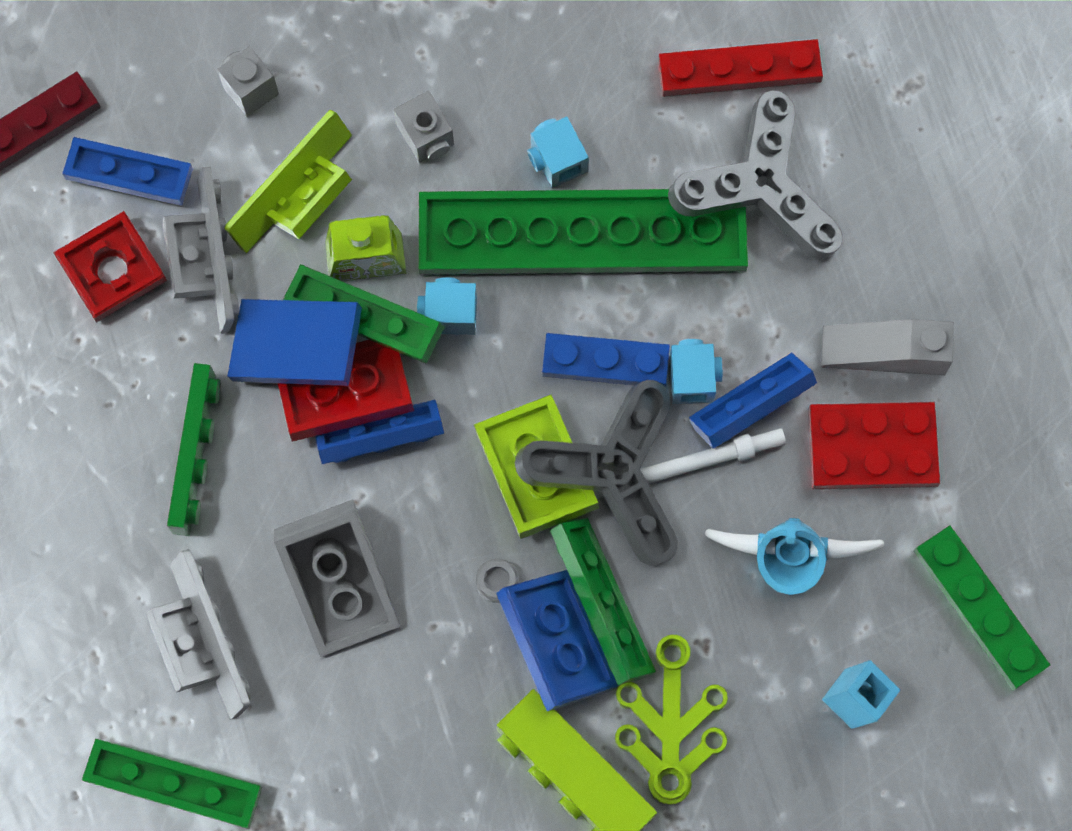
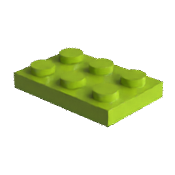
M552 394L474 424L476 434L520 539L599 509V504L593 490L533 486L525 483L516 472V455L521 448L529 443L540 440L572 443Z

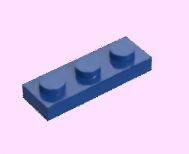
M73 137L62 174L65 180L182 206L193 168L191 163Z
M546 333L542 377L633 386L645 380H655L666 388L670 344Z
M791 352L691 415L689 419L693 429L714 449L755 422L765 418L768 414L793 398L798 397L804 391L817 384L813 371Z
M436 400L413 405V412L315 436L321 463H342L354 456L370 452L381 453L392 449L394 446L410 442H425L434 436L445 434Z

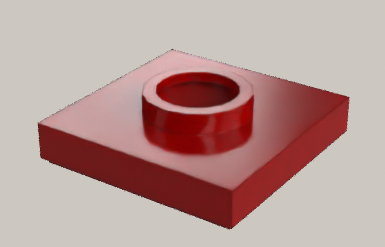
M125 211L53 252L96 323L167 281ZM118 257L127 265L126 275L124 273L118 279L110 281L111 284L102 282L98 276L100 264L107 258Z

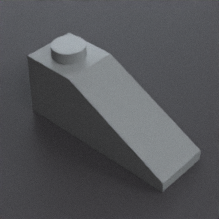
M905 319L823 326L821 367L945 376L953 363L954 322Z

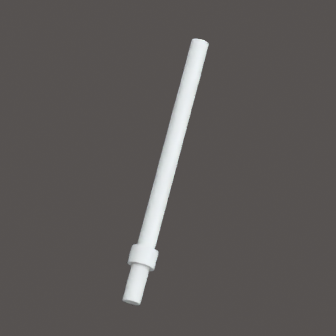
M782 428L752 437L747 433L733 437L731 443L717 446L714 449H707L641 468L640 470L647 483L650 484L736 458L738 462L755 458V453L786 444V439ZM593 490L597 499L604 497L601 491Z

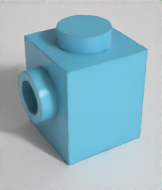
M567 116L558 121L556 119H548L540 123L534 132L531 133V148L527 150L529 159L536 172L543 170L552 188L588 172L589 157Z
M450 277L438 278L435 282H426L425 296H418L417 313L439 321L445 327L442 334L476 335V283H460V280Z
M685 339L679 341V345H672L670 351L672 404L714 402L716 382H722L723 377L722 358L714 357V345L703 344V340Z
M869 660L844 669L822 700L851 729L877 722L900 692V689Z

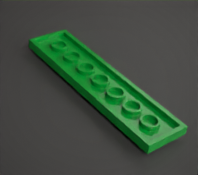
M669 189L419 192L418 269L419 274L747 271L746 207L694 217L684 216L671 206L668 198Z

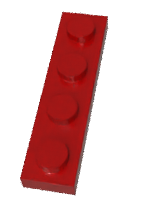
M818 39L660 53L658 58L663 97L820 83L823 78Z

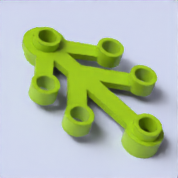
M679 635L663 637L659 641L655 653L658 664L664 668L663 717L645 700L640 687L636 683L622 684L616 691L617 703L624 709H631L662 742V761L640 740V732L633 725L626 724L617 729L615 744L621 751L629 752L650 774L648 781L650 793L657 801L667 805L683 801L691 790L692 781L690 775L711 755L720 754L727 745L726 734L721 729L712 727L703 733L700 744L679 761L680 742L712 712L722 710L728 700L727 692L722 686L710 685L703 691L701 699L680 718L681 668L687 664L691 651L688 642ZM669 647L677 648L681 655L680 659L675 662L667 660L664 655L665 650ZM625 688L635 690L637 694L636 700L632 703L623 701L620 695L621 691ZM711 691L719 692L722 696V703L717 706L710 705L706 699L707 694ZM623 731L634 733L636 741L633 745L626 746L621 743L619 736ZM709 734H717L721 738L722 744L719 748L711 749L707 746L706 737ZM667 775L674 776L678 781V787L673 791L665 790L661 783L663 777Z

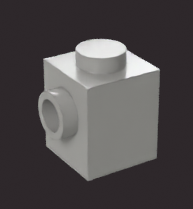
M250 46L242 52L236 51L231 53L224 59L221 67L217 69L224 90L246 117L279 95L274 75Z
M430 91L393 109L396 125L418 163L426 159L431 161L439 159L454 145L453 130Z

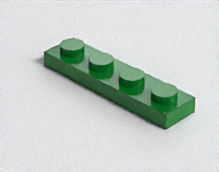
M301 264L283 300L358 302L362 307L358 329L359 336L427 364L445 328L439 321Z
M194 363L167 521V527L174 535L190 536L191 525H198L200 519L201 501L196 500L198 484H204L207 476L208 461L203 459L205 443L211 444L214 434V419H209L211 404L218 403L221 391V380L216 379L211 365Z
M584 518L564 522L552 528L550 532L556 543L558 553L563 559L574 584V589L582 602L591 623V628L596 634L607 659L609 669L613 673L617 684L622 685L640 680L655 673V667L589 519Z
M951 525L915 548L914 553L1013 691L1050 666L1048 660Z
M96 738L82 777V781L245 829H250L262 791V787L256 784Z

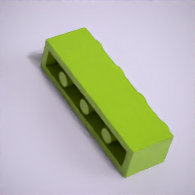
M534 688L496 725L497 731L501 734L497 739L498 743L513 758L521 754L532 765L527 772L544 789L551 784L563 796L558 801L561 807L575 820L582 816L593 827L591 831H642L656 816L657 811L555 709L546 711L540 694Z

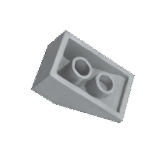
M353 499L274 529L275 546L320 657L400 627Z

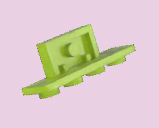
M329 110L225 225L224 229L245 253L255 245L273 224L300 239L352 181L346 170L330 162L334 155L352 137V134L336 112Z

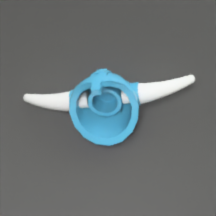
M789 518V520L775 526L766 534H733L707 529L705 532L706 537L724 546L757 555L758 568L765 582L777 592L788 595L804 593L814 587L823 575L828 559L857 556L883 548L885 545L882 539L845 541L819 537L810 526L804 524L798 518Z

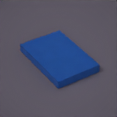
M241 299L227 377L233 382L349 386L362 307L358 302Z
M567 570L507 586L496 593L547 712L612 691L620 686L609 669L607 659L596 634L591 628L589 618L574 589V584Z

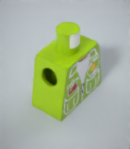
M389 216L354 218L329 223L325 240L328 276L340 281L407 274L402 233Z

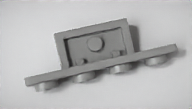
M202 167L197 180L202 213L164 216L162 223L174 299L214 295L220 334L229 333L234 319H238L239 303L237 295L230 294L228 280L233 279V264L231 256L224 255L222 243L227 241V231L224 229L226 225L225 218L218 217L217 204L221 203L220 182L218 179L213 180L211 167Z
M190 549L180 551L170 564L183 599L152 608L146 615L176 692L216 681L231 720L239 717L250 706V688L246 679L239 675L234 662V647L230 639L224 637L219 624L220 615L217 604L212 598L209 599L203 584L204 572L202 566L197 560H194Z

